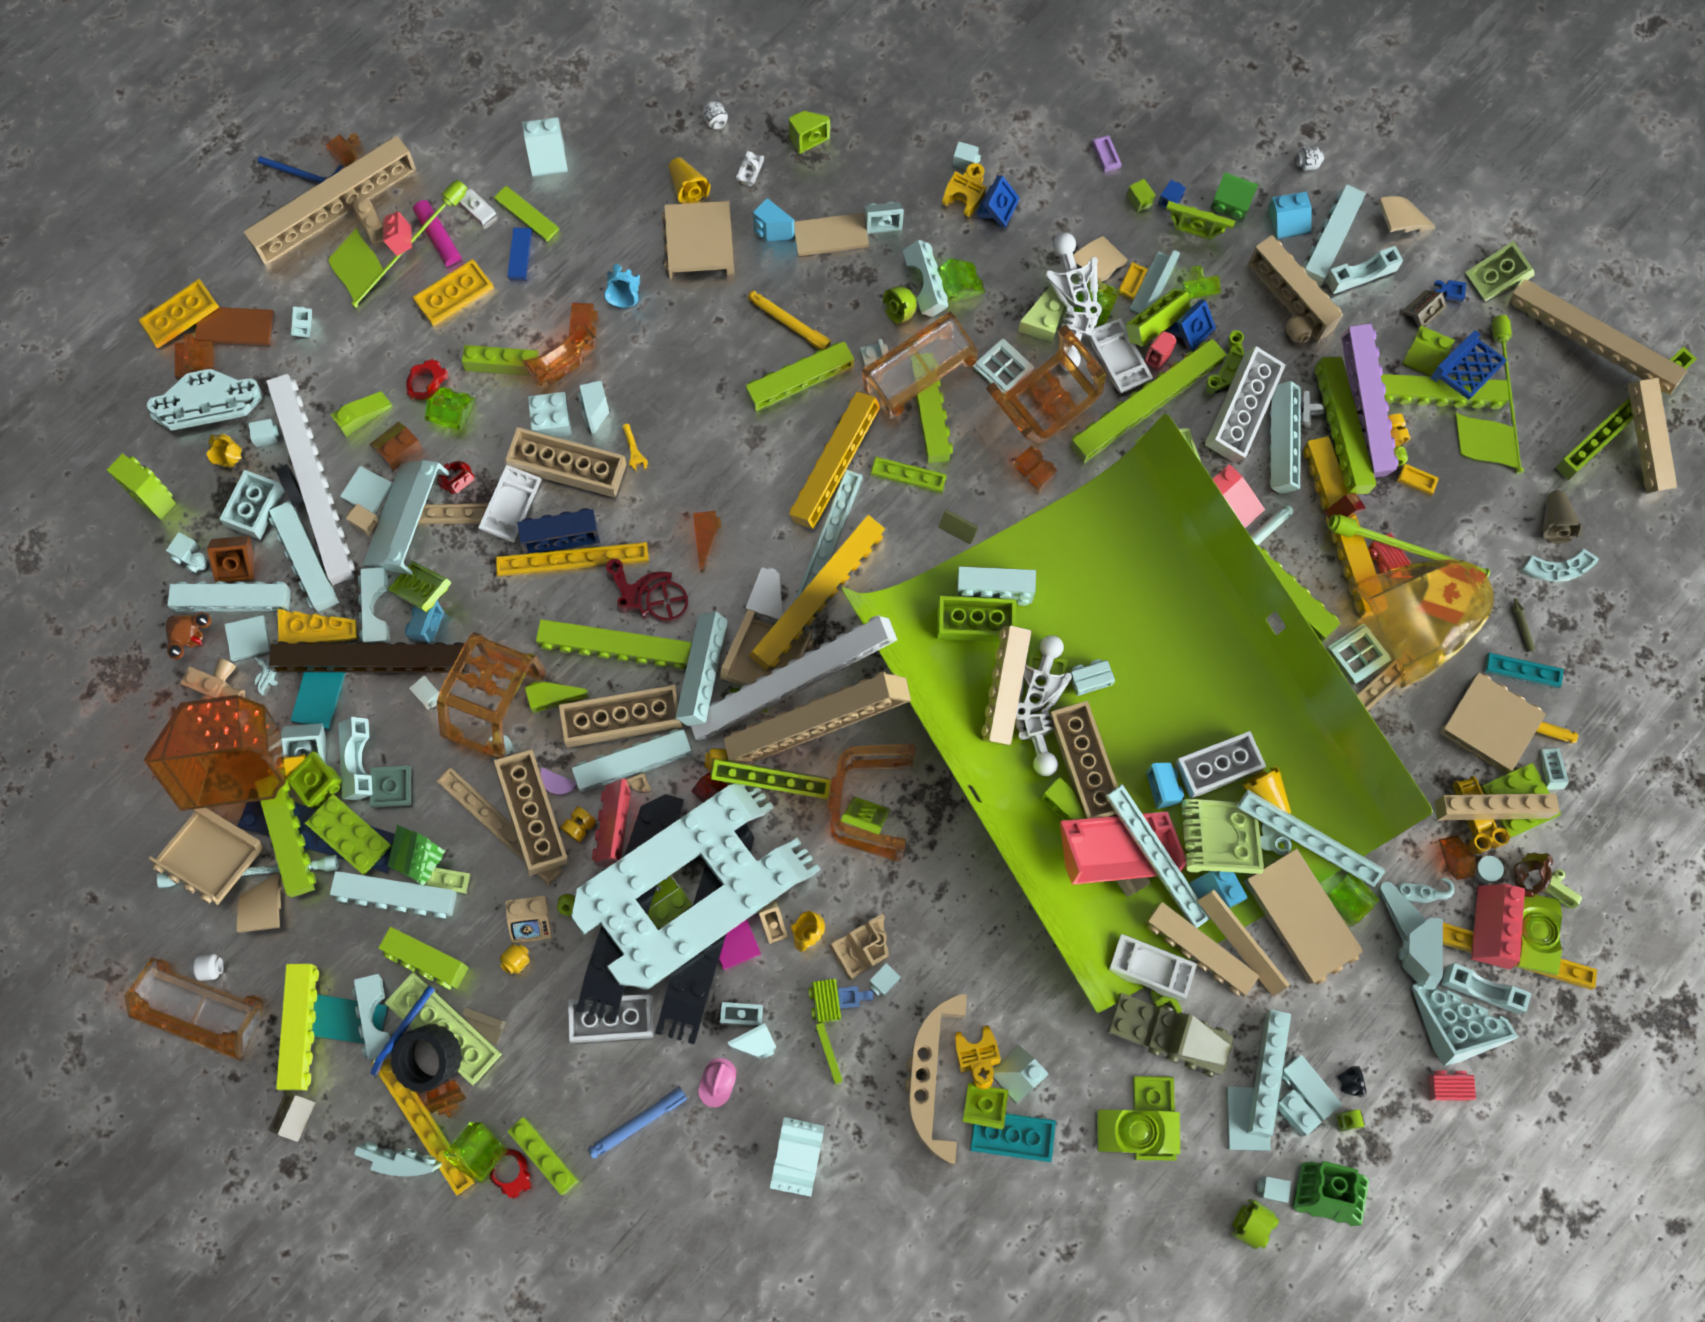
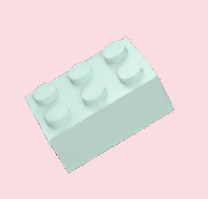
M244 470L219 520L226 528L261 540L270 522L269 518L272 517L269 510L278 506L285 490L277 481Z

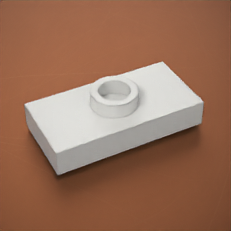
M471 188L459 202L482 225L496 214L495 210Z

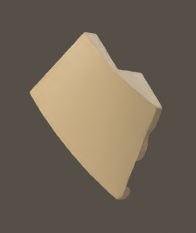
M1382 197L1378 201L1389 232L1398 230L1408 232L1417 229L1419 232L1435 229V225L1404 197Z
M1104 236L1090 242L1073 254L1075 263L1081 267L1086 266L1093 257L1098 259L1097 280L1099 282L1109 279L1116 268L1124 266L1128 261Z
M280 872L273 874L240 896L237 910L238 933L280 928L279 909H281L280 891H282Z
M883 913L829 945L848 980L889 957L886 945L887 935L884 930L885 916Z

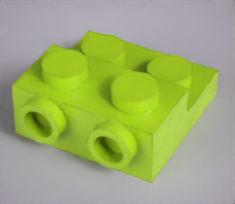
M314 751L286 778L306 806L316 809L326 802V798L330 794L339 791V784L343 781L333 767L327 766L319 754Z

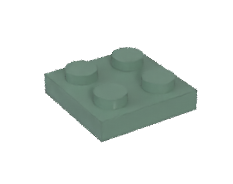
M410 765L370 768L373 794L370 796L371 808L411 805Z

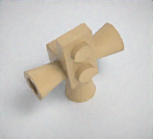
M218 658L213 676L189 666L180 684L203 695L191 711L209 719L214 701L222 704L225 700L235 708H238L245 698V690L231 688L225 682L237 666L229 661Z

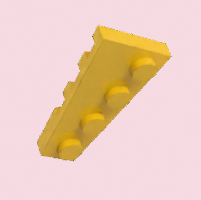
M277 609L278 642L317 644V642L333 643L358 640L357 621L354 619L333 616L325 617L318 614L311 615L297 611L289 612Z

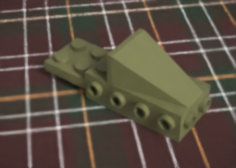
M1124 993L1118 994L1117 1003L1115 1004L1107 1029L1108 1033L1136 1043L1140 1047L1147 1049L1148 1053L1152 1055H1163L1167 1061L1183 1063L1185 1068L1190 1070L1198 1069L1202 1071L1203 1075L1214 1078V1075H1222L1226 1070L1228 1053L1231 1052L1233 1047V1036L1227 1034L1226 1029L1220 1027L1212 1028L1208 1022L1199 1020L1191 1014L1182 1012L1177 1014L1169 1006L1162 1005L1161 1007H1156Z

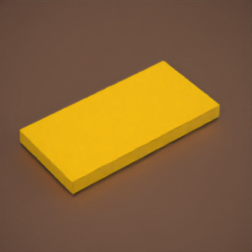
M472 259L414 295L412 299L431 325L435 326L494 287Z
M198 279L138 319L154 345L160 348L212 313L219 306L203 282Z

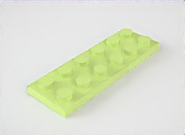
M413 972L390 996L385 1004L404 1020L428 985ZM435 991L409 1025L414 1030L423 1025L438 1024L451 1031L458 1039L462 1050V1061L458 1072L471 1085H475L502 1055Z

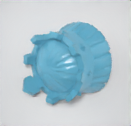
M616 263L612 267L613 273L611 271L607 272V289L604 292V298L609 304L617 307H632L638 303V287L641 283L639 281L640 276L636 275L634 277L631 275L632 270L627 269L626 273L621 272L622 267Z

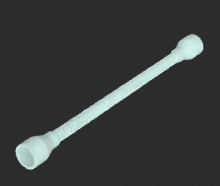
M329 855L313 860L308 866L309 869L330 872L338 871L339 864L336 855ZM278 865L248 867L242 876L277 873L280 870ZM165 872L162 874L157 873V885L159 888L171 887L176 884L168 878V874Z

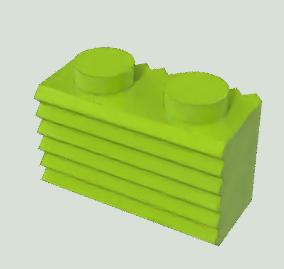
M836 979L812 982V987H808L810 1000L814 999L815 1007L811 1008L812 1020H817V1024L841 1021Z

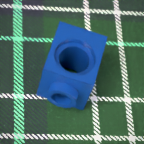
M1170 180L1160 195L1158 205L1166 209L1168 201L1179 204L1184 196L1186 187L1179 182Z

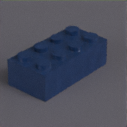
M583 508L578 512L572 513L565 511L560 513V515H543L541 518H525L517 522L520 543L525 554L558 551L600 543L597 520L593 509Z

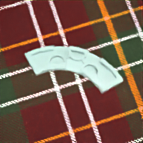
M1584 548L1573 558L1559 563L1545 561L1531 555L1521 571L1533 578L1544 581H1566L1584 574L1596 564L1599 558Z

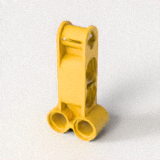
M1470 776L1469 779L1460 782H1453L1456 795H1483L1475 776ZM1467 820L1473 838L1468 842V849L1473 854H1482L1490 848L1499 849L1510 840L1508 831L1503 828H1497L1494 820ZM1495 835L1500 837L1501 843L1496 841ZM1477 840L1482 842L1483 848L1477 845Z

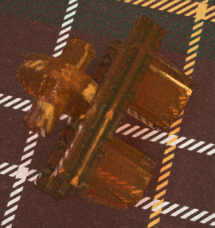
M455 1080L445 1084L447 1093L440 1095L438 1088L426 1091L427 1100L424 1102L426 1108L431 1113L436 1111L438 1115L446 1113L448 1118L453 1117L452 1110L459 1108L458 1103L466 1100L465 1093Z

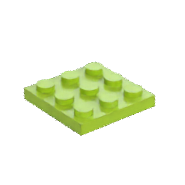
M1533 763L1481 786L1484 795L1550 794ZM1560 812L1549 819H1498L1502 828L1508 831L1510 838H1513L1562 814Z

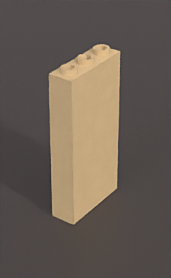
M1298 849L1290 851L1266 866L1262 874H1254L1243 881L1309 984L1316 983L1318 985L1327 979L1326 975L1331 972L1333 974L1338 973L1343 969V964L1355 962L1360 958L1358 955L1364 952Z

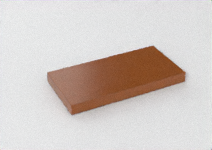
M219 307L197 322L194 340L198 343L270 346L274 311L268 309Z

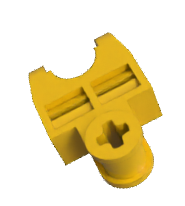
M972 163L967 167L963 175L955 171L947 184L942 205L948 206L949 203L951 204L955 200H961L966 205L963 215L970 217L979 207L986 194L987 187L982 185L984 167L979 163Z
M988 1025L982 1026L983 1037L980 1042L975 1044L969 1043L962 1036L961 1031L955 1032L956 1057L960 1073L971 1071L974 1085L979 1089H988L993 1083L994 1070L992 1066L1000 1064L1001 1060L997 1042ZM980 1074H984V1076L987 1078L983 1079V1077L980 1076Z

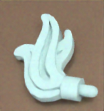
M255 657L254 660L263 669L257 675L255 685H258L259 693L264 695V690L268 684L272 686L278 684L275 681L277 672L271 670L269 661L262 657L260 659Z

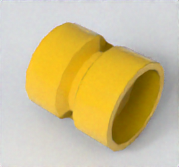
M1401 413L1389 415L1388 419L1392 423V430H1390L1391 438H1394L1395 446L1408 442L1411 438L1408 429L1404 427L1406 423Z
M577 806L570 814L571 819H566L560 828L572 839L580 843L587 835L586 830H591L597 820L583 808ZM579 820L582 822L581 826L577 824Z

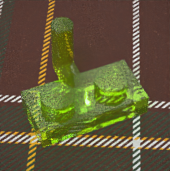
M1202 266L1191 267V272L1197 274V279L1183 281V289L1188 291L1189 299L1222 293L1219 275L1204 277Z

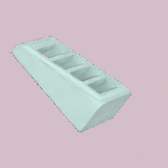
M1560 748L1540 749L1543 778L1547 789H1564L1569 781ZM1555 756L1556 759H1547V757Z

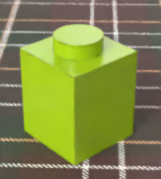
M1142 179L1129 186L1126 196L1135 209L1140 211L1142 209L1146 210L1153 205L1155 193L1146 180Z

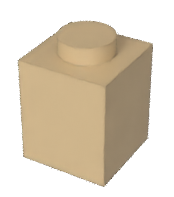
M358 503L348 511L346 517L351 526L367 536L371 534L379 522L375 514Z

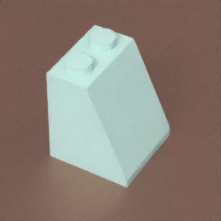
M550 118L522 122L532 176L568 172L559 119Z

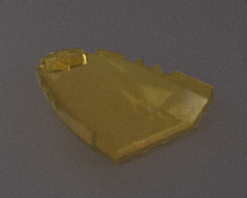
M1456 559L1436 560L1402 566L1374 575L1350 586L1351 589L1356 590L1368 602L1400 665L1401 688L1426 676L1463 648L1486 623L1494 605L1493 588L1486 574L1474 564Z

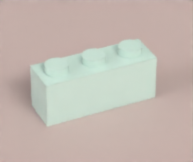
M1303 1055L1297 1056L1283 1068L1282 1081L1298 1093L1320 1120H1325L1343 1105Z

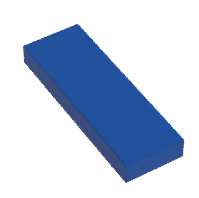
M513 227L508 279L526 280L532 237L531 228Z

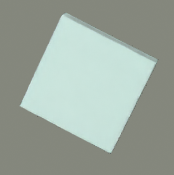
M360 466L340 498L354 506L358 503L375 514L392 488L393 483Z
M263 615L225 624L230 658L233 662L270 653L266 621Z

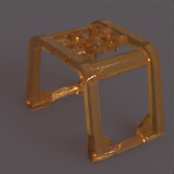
M1067 325L1058 330L1059 350L1017 386L1009 391H1004L993 382L986 388L1025 438L1039 444L1050 439L1093 405L1101 397L1104 390L1106 372ZM1074 345L1088 362L1086 368L1094 378L1093 385L1067 355L1069 347L1071 348ZM1060 362L1088 394V397L1078 405L1072 401L1071 394L1061 387L1059 379L1053 377L1049 372ZM1042 376L1047 380L1048 386L1052 390L1048 392L1047 396L1044 390L1039 389L1035 384ZM1027 388L1032 391L1035 400L1044 406L1046 414L1052 416L1056 421L1055 424L1045 431L1017 398ZM1058 398L1062 404L1067 405L1071 410L1063 417L1057 412V407L1053 403ZM1007 401H1009L1017 410V412L1021 415L1020 418H1018V416L1006 403Z
M473 632L464 644L443 683L437 699L440 737L493 758H503L506 753L503 719L525 675L543 681L547 672L537 655L532 653L524 654L488 640L483 634ZM477 645L482 656L475 658L470 655ZM502 662L517 667L516 673L506 670ZM468 663L475 666L481 672L480 678L472 672L467 675L461 673L465 664ZM492 675L497 679L506 678L511 680L507 690L497 687L495 681L492 680ZM456 681L465 682L471 689L477 688L485 691L488 696L498 695L502 697L497 710H491L451 694ZM448 706L492 723V741H487L486 746L464 738L462 730L451 724Z
M915 744L853 746L846 749L840 755L837 763L836 777H832L830 793H834V796L829 797L828 812H831L832 815L831 834L836 842L840 845L892 861H901L906 839L882 834L878 835L867 830L845 825L840 819L844 778L849 771L857 769L912 770L916 753ZM895 755L900 757L891 759L853 760V756ZM844 834H845V835L852 836V837H855V838H859V839H862V840H865V841H869V842H872V843H875V844H879V845H882V846H877V845H873V844H870V843H866V842H862V841H859V840H855V839H851V838H848V837H844Z

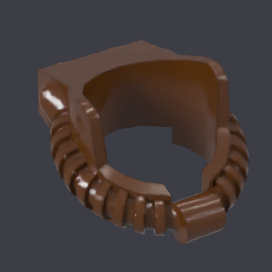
M1527 853L1522 858V861L1514 866L1515 884L1517 887L1525 888V897H1534L1535 894L1541 893V891H1544L1549 886L1552 878L1550 866L1554 862L1550 854ZM1539 870L1540 882L1534 885L1532 889H1527L1524 881L1529 876L1528 872Z

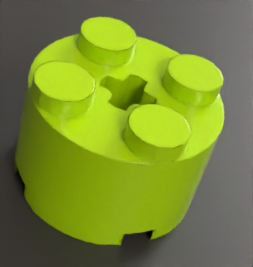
M1251 1198L1247 1200L1250 1204L1247 1207L1242 1205L1237 1212L1232 1224L1235 1232L1231 1231V1235L1253 1249H1258L1259 1247L1264 1249L1269 1243L1271 1231L1279 1223V1218L1276 1217L1274 1211Z

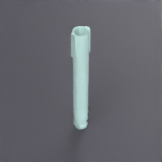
M1283 506V509L1276 512L1250 535L1256 545H1259L1293 514L1291 506Z

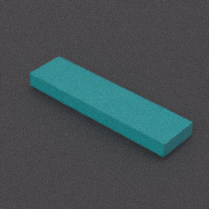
M1494 653L1486 654L1484 668L1486 673L1555 688L1562 687L1564 671L1562 668Z

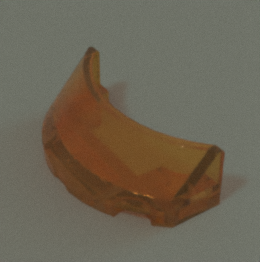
M582 322L556 348L537 358L524 360L523 364L537 386H542L545 382L548 384L555 383L577 369L585 361V357L596 348V337Z

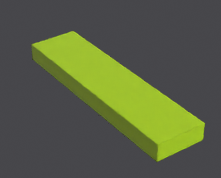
M505 186L494 196V200L528 228H531L533 232L546 242L559 231L558 226L508 186Z
M876 456L870 473L871 476L938 493L943 492L947 474Z

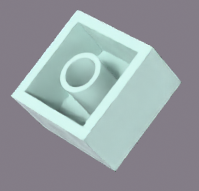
M565 392L528 396L532 431L552 437L572 435L568 400Z

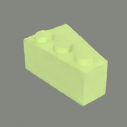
M1052 285L1049 286L1020 321L1018 332L1051 343L1053 342L1065 304L1060 301Z

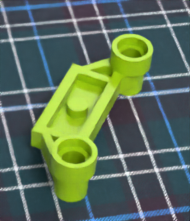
M1235 330L1230 333L1227 344L1230 352L1219 374L1211 375L1206 382L1207 393L1214 394L1216 391L1230 387L1244 356L1242 346L1244 335L1242 332Z

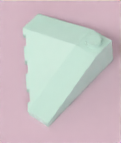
M1419 984L1412 985V990L1432 1047L1443 1066L1461 1062L1518 1038L1508 1019L1502 1016L1496 1019L1487 1014V1009L1475 1003L1470 1006L1461 1001V996L1449 990L1444 993L1436 988L1426 989L1422 988Z

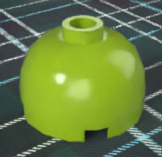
M896 286L883 293L882 302L887 307L885 313L893 323H903L913 317L916 312L917 299L908 288Z

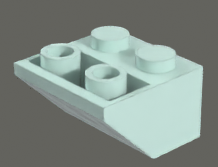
M602 381L579 385L581 392L578 393L583 418L586 428L590 427L592 434L596 433L609 414Z

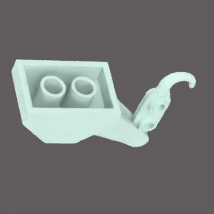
M1442 877L1441 881L1447 883L1449 889L1446 892H1440L1428 885L1401 883L1395 887L1391 882H1384L1379 889V893L1403 941V947L1399 949V960H1402V967L1422 988L1435 989L1443 977V919L1430 917L1426 920L1409 901L1429 903L1439 899H1448L1454 894V884L1451 880Z

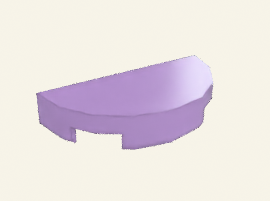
M541 768L540 775L545 790L549 793L560 796L573 791L577 786L576 782Z

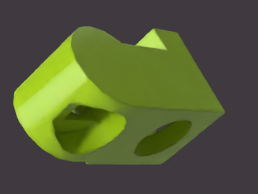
M1356 1109L1336 1114L1340 1132L1365 1127L1361 1110Z

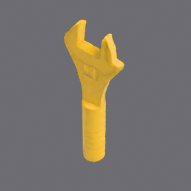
M624 424L622 428L631 450L629 466H632L637 471L636 464L643 463L645 470L648 461L638 451L630 425Z

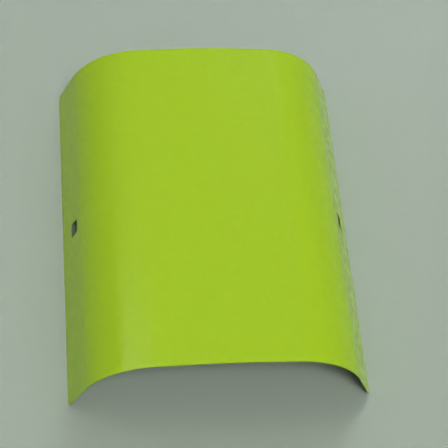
M1163 414L1134 447L1101 474L1075 491L918 576L883 590L858 593L842 587L844 595L863 625L868 623L869 619L879 615L880 617L889 618L897 641L878 650L892 674L906 678L911 706L1093 1008L1098 1013L1116 1004L1119 993L1130 996L1145 987L1141 984L1130 983L1109 970L1120 935H1126L1178 957L1191 960L1192 958L1187 959L1181 955L1179 948L1176 946L1171 947L1164 942L1162 935L1152 933L1145 923L1158 903L1161 902L1185 920L1187 919L1158 876L1148 877L1151 884L1126 897L1116 880L1071 884L1065 867L1060 822L1063 820L1040 800L1042 795L1059 777L1067 781L1073 789L1054 732L1052 731L1048 735L1043 736L1048 752L1052 753L1058 761L1057 770L1050 776H1042L1035 771L1033 761L1037 754L1033 741L1019 739L1020 732L1017 730L1016 723L1014 724L1011 745L982 741L981 731L986 720L985 709L989 704L988 692L993 682L992 671L996 666L997 659L995 654L1000 642L937 639V602L940 596L956 597L959 567L1036 570V587L1032 604L1020 606L1016 603V627L1031 630L1026 658L1027 666L1030 654L1043 656L1039 645L1041 640L1049 635H1055L1063 642V652L1057 658L1068 660L1066 673H1070L1073 671L1072 668L1078 665L1089 666L1092 661L1097 659L1102 661L1108 660L1115 679L1112 686L1076 696L1070 681L1055 705L1050 708L1049 715L1051 711L1085 701L1089 702L1117 785L1124 786L1142 814L1168 812L1185 856L1192 852L1187 851L1185 848L1186 843L1184 842L1183 821L1189 818L1183 817L1181 802L1177 805L1156 809L1146 771L1154 763H1171L1172 767L1176 768L1175 763L1179 758L1249 731L1266 764V768L1263 771L1269 773L1271 772V767L1277 766L1279 768L1291 815L1363 857L1432 814L1431 805L1168 414ZM1275 611L1286 625V628L1277 635L1266 620ZM1037 679L1035 683L1042 686L1045 684V681ZM1025 682L1023 685V695H1021V703L1025 702L1028 693V688ZM1031 697L1030 701L1036 704L1040 702V699L1038 697ZM1042 710L1030 714H1041ZM1177 770V784L1178 787H1182L1184 794L1182 800L1190 799L1187 790L1183 784V781L1179 775V772ZM1252 776L1192 799L1240 802L1247 792L1242 784L1246 783V780ZM968 785L973 787L981 802L976 800ZM1258 820V822H1259L1260 837H1261V836H1263V834H1262V824H1263V822H1261V821ZM1290 839L1292 844L1290 851L1298 849L1319 883L1342 870L1339 866ZM1278 843V847L1284 849V844ZM1262 849L1264 868L1284 855H1278L1274 851ZM1186 865L1181 870L1188 884L1210 872L1205 870L1189 872ZM1234 872L1248 898L1229 909L1241 924L1246 927L1265 915L1243 882L1254 875V873ZM1211 918L1197 928L1217 944L1226 939Z

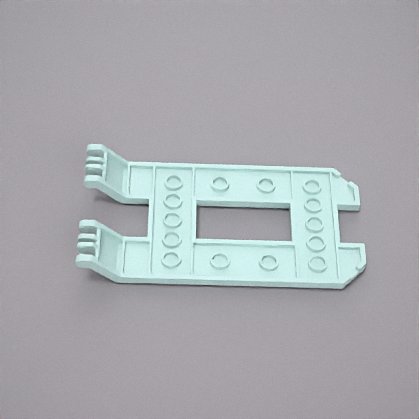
M736 783L727 786L577 888L572 920L583 935L601 923L623 956L611 963L607 968L619 985H630L643 989L651 988L795 884L811 878L821 870L818 864L813 865L809 870L804 867L805 864L813 860L811 855L801 861L799 860L808 853L806 848L802 849L798 854H794L792 850L801 845V841L798 838L774 849L756 861L734 832L748 821L764 816L774 808L771 802L766 803L761 808L757 805V803L762 802L766 798L764 793L753 798L761 792L759 787L754 788L751 792H747L745 788L750 786ZM701 855L723 886L658 930L636 901V898Z

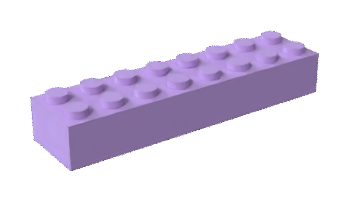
M1372 323L1350 326L1341 335L1350 388L1374 477L1388 476L1397 470L1398 458L1394 455L1393 450L1395 448V440L1393 437L1391 438L1390 430H1392V423L1387 415L1389 405L1384 398L1386 388L1381 380L1382 366L1378 363L1379 348L1375 345L1376 331L1372 328Z

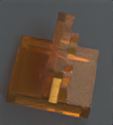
M189 333L184 334V343H175V378L177 380L191 372L207 369L214 370V343L212 340L198 341Z

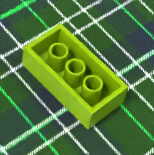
M122 453L106 470L132 499L160 520L176 504L172 499L173 494L167 490L149 468L141 466L140 462L133 456L128 458Z
M940 596L938 599L937 639L1000 642L999 633L1003 626L1016 627V599Z
M392 927L389 928L378 948L383 951L382 956L395 963L400 960V965L413 972L418 969V974L428 980L433 981L436 978V983L448 990L452 987L458 989L469 969L464 963Z

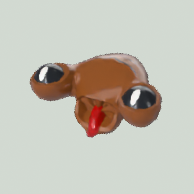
M204 612L193 615L177 614L167 618V653L170 658L174 660L181 659L184 656L183 645L190 648L201 646L203 634L199 628H207L211 625L212 619L209 614Z

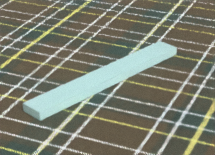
M849 470L844 472L795 600L832 558L863 475Z
M1120 785L1105 795L1188 922L1198 928L1209 920V915L1197 902L1198 897L1124 786Z
M1247 790L1237 805V808L1375 887L1385 873L1384 868L1250 790Z

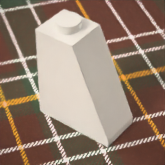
M761 567L746 605V613L748 609L755 611L754 617L774 624L783 615L780 576L773 568Z

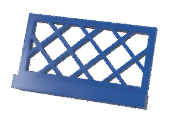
M1475 330L1437 367L1431 376V379L1435 382L1441 379L1468 400L1507 361L1506 358L1479 340L1478 337L1481 334ZM1476 346L1482 349L1483 352H1477ZM1467 357H1473L1474 362L1468 361ZM1479 357L1485 358L1486 362H1480ZM1491 358H1494L1499 363H1492ZM1458 366H1464L1465 371L1459 370ZM1470 367H1476L1477 372L1471 371ZM1481 367L1488 368L1489 372H1483ZM1447 375H1455L1456 380H1452ZM1461 376H1467L1468 381L1461 380ZM1473 377H1479L1480 382L1474 381ZM1463 386H1470L1471 392L1467 391Z

